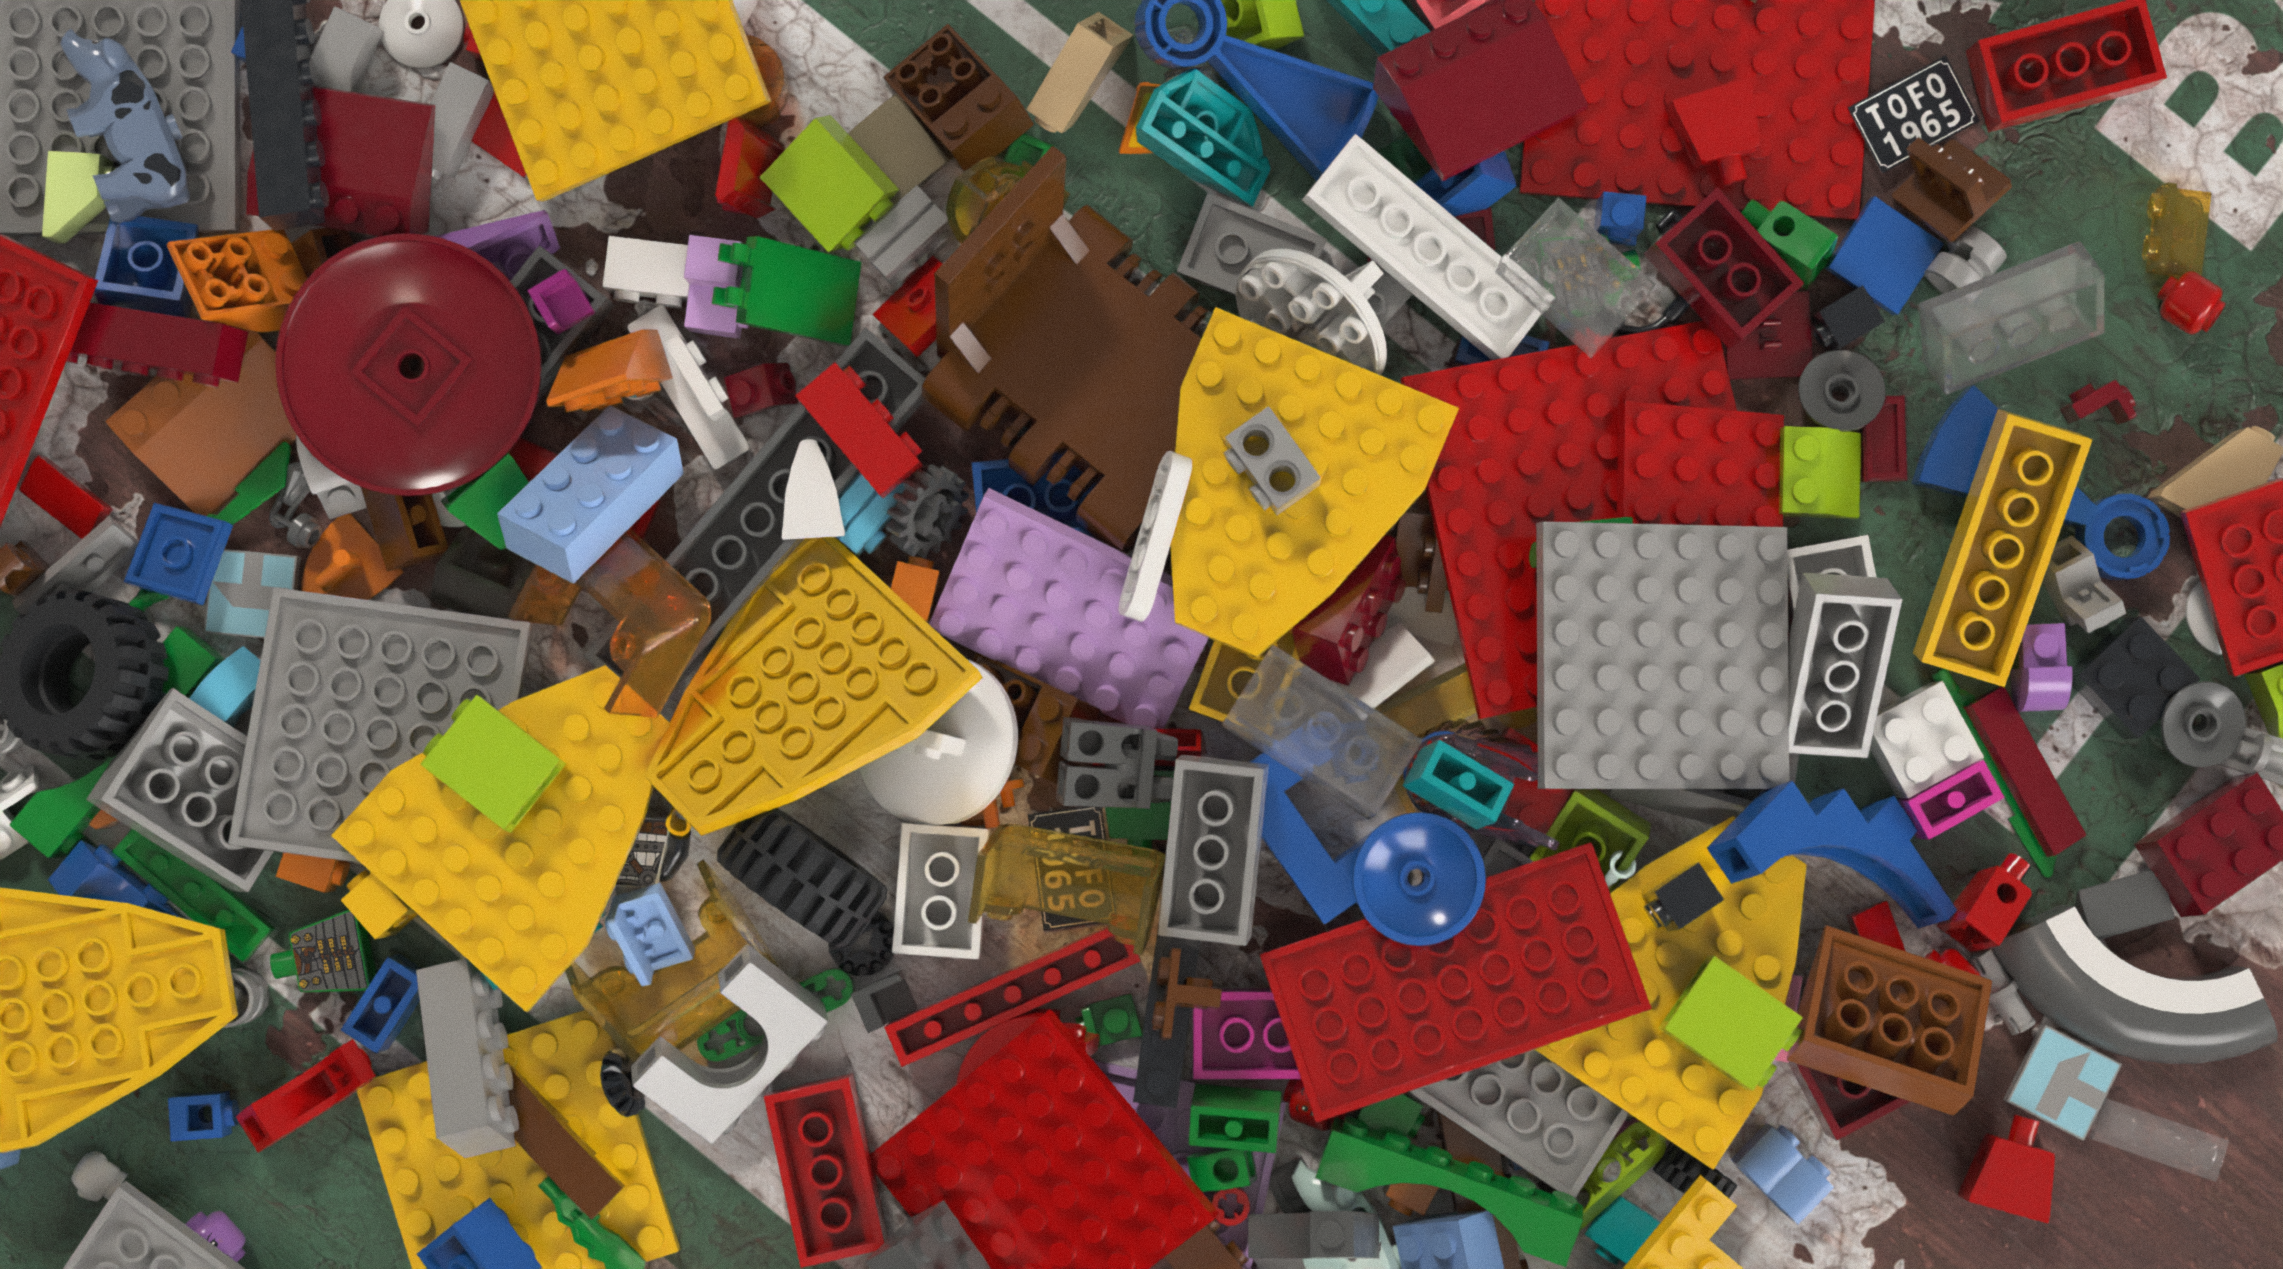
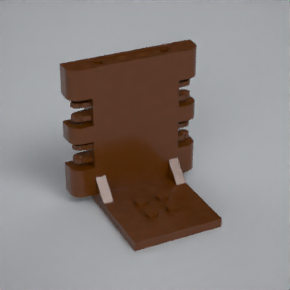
M1052 146L934 273L937 356L941 360L926 377L922 385V397L965 432L972 427L993 402H996L985 414L979 425L986 431L991 430L1007 412L1016 418L1013 424L1005 430L1000 441L1008 448L1020 439L1009 456L1008 466L1034 486L1062 455L1046 479L1053 485L1063 480L1073 466L1083 472L1079 479L1071 485L1067 494L1073 501L1079 500L1096 483L1097 485L1078 508L1076 521L1104 544L1125 553L1138 538L1158 466L1166 452H1175L1181 385L1201 341V338L1194 331L1204 322L1208 311L1202 306H1198L1181 323L1198 303L1200 293L1175 273L1170 274L1155 289L1163 276L1157 270L1147 273L1143 280L1137 286H1134L1128 279L1138 270L1142 260L1134 253L1114 270L1131 252L1133 240L1088 204L1080 208L1069 221L1063 214L1066 156Z

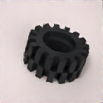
M1671 1142L1662 1158L1652 1169L1662 1179L1684 1194L1700 1175L1728 1198L1731 1197L1737 1188V1184L1723 1175L1722 1172L1715 1168L1714 1170L1708 1168Z

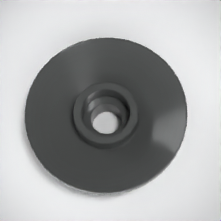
M1833 350L1815 357L1808 363L1800 377L1798 395L1805 413L1815 423L1824 428H1833L1846 432L1866 426L1879 414L1885 400V383L1878 368L1865 356L1848 350ZM1841 391L1846 395L1847 400L1843 402L1837 401L1832 397V393Z
M2210 681L2195 682L2180 689L2166 705L2161 720V734L2167 750L2180 762L2194 767H2209L2224 761L2236 750L2245 730V712L2239 698L2229 688ZM2199 714L2201 722L2196 728H2192V722Z

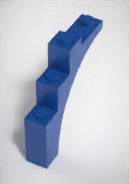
M1789 781L1772 789L1762 791L1707 847L1731 884L1762 874L1784 856L1807 855L1827 858L1846 865L1872 880L1899 904L1918 929L1949 920L1957 911L1910 842V839L1918 830L1895 796L1868 804L1859 811L1843 788L1814 798L1808 804L1794 782Z

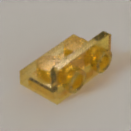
M2167 182L2156 188L2155 192L2151 194L2147 206V216L2152 218L2150 235L2148 234L2145 237L2142 247V258L2147 260L2146 273L2181 277L2187 271H2194L2202 276L2211 192L2177 188V183Z

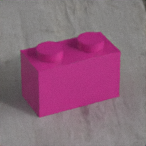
M1979 760L1910 798L1898 799V802L1917 828L1916 838L1930 840L2005 797L1985 761Z

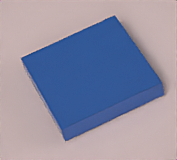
M1874 196L1868 200L1824 269L1853 289L1863 285L1872 301L1894 316L1899 314L1925 274L1924 271L1932 263L1944 243Z
M153 503L124 583L132 587L203 606L233 525L223 520Z

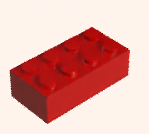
M2126 0L1978 40L1965 51L1988 133L2149 90L2167 79L2145 0Z
M854 1073L769 1091L764 1096L800 1268L875 1252L889 1239L876 1175L870 1157L871 1152Z

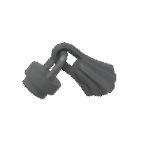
M300 462L289 464L285 487L279 491L270 510L269 521L277 529L289 528L287 541L297 548H312L317 544L322 535V527L318 525V520L307 513H302L295 519H292L297 507L310 492ZM282 503L289 506L285 515L277 514Z

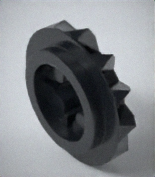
M878 911L863 931V933L869 932L873 927L876 929L869 941V944L873 947L872 950L876 953L875 956L863 949L850 956L848 953L852 950L851 947L841 949L830 942L828 943L829 953L838 968L853 976H868L881 971L889 964L894 956V953H892L894 927L885 915Z
M619 1047L607 1051L603 1057L600 1071L601 1084L611 1106L622 1116L631 1117L637 1115L640 1110L645 1108L644 1097L646 1095L633 1087L631 1066L635 1063L633 1055L630 1051H624Z

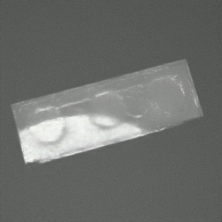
M2105 1098L2094 1120L2089 1138L2215 1182L2217 1181L2230 1142L2229 1140Z

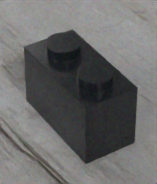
M1698 862L1684 867L1645 893L1644 897L1648 904L1643 907L1657 928L1663 926L1667 931H1674L1683 928L1722 902L1724 898Z

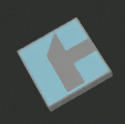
M224 549L207 594L203 633L264 639L273 587L298 590L301 557Z
M2041 1023L2003 1100L2084 1141L2122 1064Z

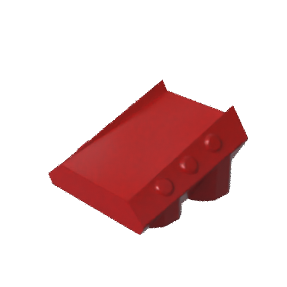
M740 117L728 121L715 196L717 197V203L722 204L723 211L749 215L759 219L776 210L771 205L773 192L761 180L760 176L785 149L771 135Z

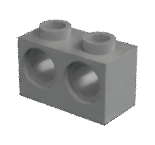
M1269 406L1225 436V445L1228 450L1223 455L1238 475L1245 471L1254 484L1249 490L1264 511L1271 507L1274 513L1279 515L1320 486L1321 477ZM1252 436H1260L1268 442L1269 448L1264 454L1253 456L1245 451L1243 447L1245 441ZM1281 471L1291 474L1295 480L1294 486L1286 492L1276 491L1269 483L1273 474Z

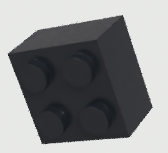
M2141 616L2125 618L2072 669V686L2123 739L2140 738L2163 716L2166 705L2180 689L2200 680L2199 676Z

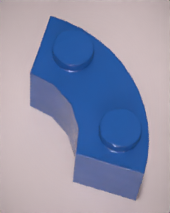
M80 840L48 879L59 895L129 903L178 917V914L167 903L169 899L150 883H144L135 874L121 865V859L112 852L111 848L103 844L95 848Z

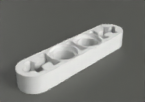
M1168 451L1158 466L1120 596L1118 608L1120 615L1142 622L1147 618L1152 609L1192 471V459Z

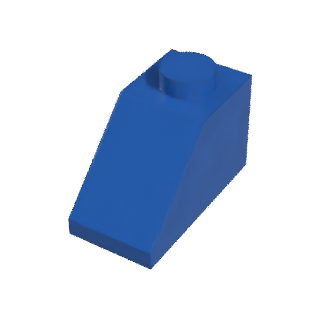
M1505 151L1444 181L1432 169L1414 183L1454 217L1485 210L1517 186Z

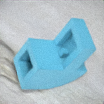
M242 646L216 666L200 683L189 699L234 728L240 715L253 706L261 660Z

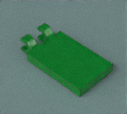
M759 236L747 237L746 245L741 243H732V245L720 243L717 261L742 266L743 271L740 288L727 286L726 288L714 287L712 304L737 309L735 323L837 346H850L862 262Z

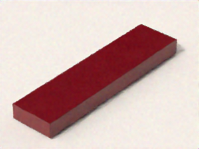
M1995 687L1965 706V711L2047 857L2056 856L2085 837L2084 829L2005 687Z

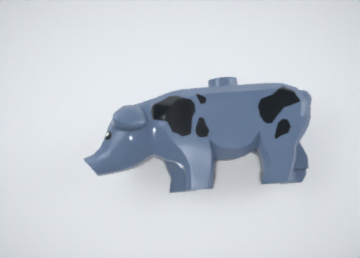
M69 29L61 40V47L78 75L91 85L90 98L78 106V108L66 110L76 136L95 137L104 135L113 158L120 166L107 174L92 175L102 200H108L104 201V204L112 222L123 223L134 220L147 209L171 208L187 203L190 200V193L188 191L189 179L175 144L176 140L182 139V135L173 114L164 117L152 86L123 45L109 38H105L102 41L84 39L77 36L72 29Z

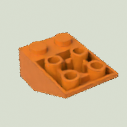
M271 229L170 241L166 245L201 319L260 333L280 330L290 303L300 287L308 279L285 230L274 231Z
M642 329L565 356L547 397L548 407L564 406L566 412L578 409L588 411L598 408L600 411L605 410L610 405L615 407L622 404V398L633 395L643 397L661 391L660 383L673 379L658 330Z

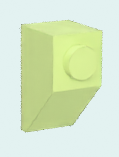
M48 151L42 237L54 243L65 244L106 208L104 201L108 200H102L92 175L107 174L114 171L116 168L113 166V161L96 153Z

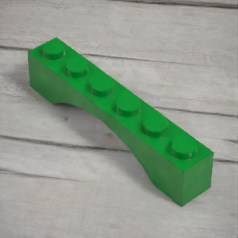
M176 626L163 641L168 657L163 660V663L169 669L168 681L163 683L162 692L167 694L171 688H174L190 698L206 676L226 658L190 628ZM109 757L102 765L78 780L58 788L36 792L9 826L47 858L68 856L80 840H85V836L82 833L101 810L86 799L114 757Z
M1337 1117L1334 1118L1318 1162L1315 1178L1356 1193L1376 1186L1397 1183L1427 1184L1451 1190L1475 1201L1493 1214L1514 1236L1524 1253L1566 1267L1583 1222V1205L1578 1204L1575 1197L1561 1191H1553L1550 1194L1536 1189V1185L1533 1182L1519 1176H1512L1511 1179L1494 1174V1170L1491 1167L1480 1162L1471 1161L1469 1164L1457 1161L1452 1159L1453 1156L1449 1152L1438 1147L1430 1146L1426 1150L1410 1144V1139L1399 1133L1386 1132V1135L1370 1130L1367 1123L1353 1117H1345L1344 1120Z

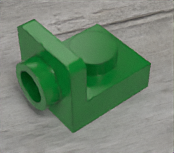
M1132 993L1082 1005V1016L1075 1017L1076 1024L1087 1027L1086 1032L1100 1034L1098 1048L1142 1035Z

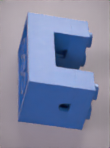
M1306 721L1248 762L1269 764L1261 838L1316 916L1325 925L1357 902L1353 889V868L1358 851L1370 833L1331 859L1286 795V790L1334 757L1329 748L1334 746L1335 743L1322 724L1319 723L1313 727L1310 721Z

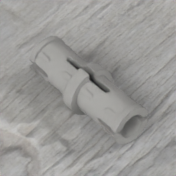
M1993 948L1985 949V953L1982 950L1975 953L1967 961L1979 971L1981 977L1993 980L1989 1004L1993 1003L2008 1027L2009 1033L2012 1036L2019 1033L2018 1030L2022 1033L2032 1027L2036 1021L2032 1018L2016 991L2019 986L2015 980L2009 979Z

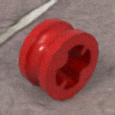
M1241 1187L1215 1191L1211 1198V1203L1219 1212L1215 1218L1219 1223L1226 1226H1235L1247 1218L1250 1211V1202L1247 1193ZM1226 1194H1235L1237 1203L1243 1205L1239 1213L1234 1210V1216L1224 1215V1208L1218 1205L1221 1197L1227 1200Z

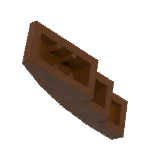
M505 1062V1064L509 1065L513 1076V1089L508 1090L510 1106H514L519 1121V1129L514 1132L515 1140L559 1188L591 1220L594 1219L625 1185L595 1157L597 1153L567 1125L569 1121L514 1067Z

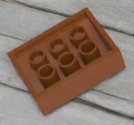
M238 328L249 332L238 383L220 380L219 388L193 383V375L184 374L183 382L156 376L105 421L132 453L196 514L203 516L214 514L237 494L234 489L281 443L287 442L292 445L296 441V433L284 412L277 387L275 367L277 345L265 332L260 333Z
M1826 925L1823 929L1797 1014L1803 1017L1797 1026L1802 1031L1797 1041L1789 1049L1787 1061L1954 1116L1974 1096L1993 980Z

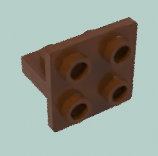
M1918 137L1906 148L1915 173L1893 192L1892 197L1895 203L1948 242H1953L2010 190L2012 183L2007 176L1954 139L1948 141L1943 147L1938 144L1932 147Z
M1408 509L1398 520L1395 540L1398 556L1401 557L1403 578L1406 580V587L1417 588V594H1424L1425 612L1442 613L1446 590L1449 591L1431 511Z
M1171 948L1168 957H1161L1159 960L1157 985L1165 986L1163 1002L1156 1001L1154 1004L1152 1029L1160 1030L1159 1040L1171 1039L1175 1006L1217 1010L1220 1008L1222 989L1212 988L1213 980L1186 977L1183 985L1177 984L1181 949Z

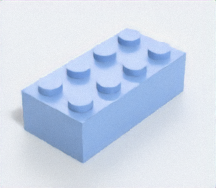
M611 405L608 406L497 513L506 549L574 584L684 474L677 438Z

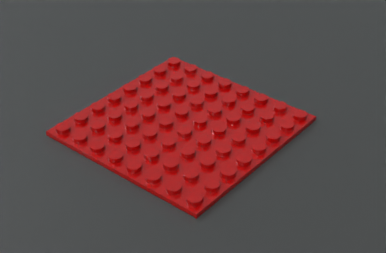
M1534 0L1535 5L1546 17L1588 106L1586 110L1523 141L1520 194L1597 200L1605 191L1647 196L1646 204L1695 208L1718 187L1739 211H1743L1746 205L1754 199L1772 212L1778 202L1782 200L1809 217L1854 221L1857 219L1860 211L1865 140L1848 107L1868 97L1875 0H1758L1756 3L1750 0ZM1751 77L1760 146L1753 153L1741 157L1748 179L1723 187L1716 164L1702 169H1695L1665 108L1674 99Z
M1704 321L1400 378L1402 385L1459 408L1425 489L1478 720L1537 707V568H1532L1529 561L1530 548L1534 542H1537L1536 523L1581 522L1617 518L1618 404L1624 401L1737 411L1721 340Z

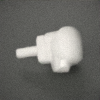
M92 1151L84 1155L79 1161L71 1180L78 1189L77 1194L80 1197L97 1202L102 1197L109 1200L128 1174L120 1171L119 1167L107 1161L105 1155L101 1152Z

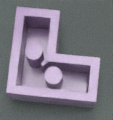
M689 235L684 279L690 286L684 327L692 333L740 339L742 328L748 329L749 325L735 323L737 309L713 305L712 297L713 289L716 286L740 288L743 267L717 261L720 243L728 245L743 243L741 241Z

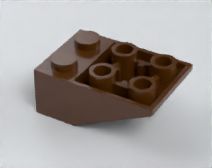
M949 24L939 30L883 77L968 178L978 172L1034 125L1018 97Z
M976 652L973 662L984 667L1000 682L1013 705L1018 726V746L1014 764L1057 784L1059 761H1067L1060 756L1063 717L1095 721L1100 709L998 660L994 661Z

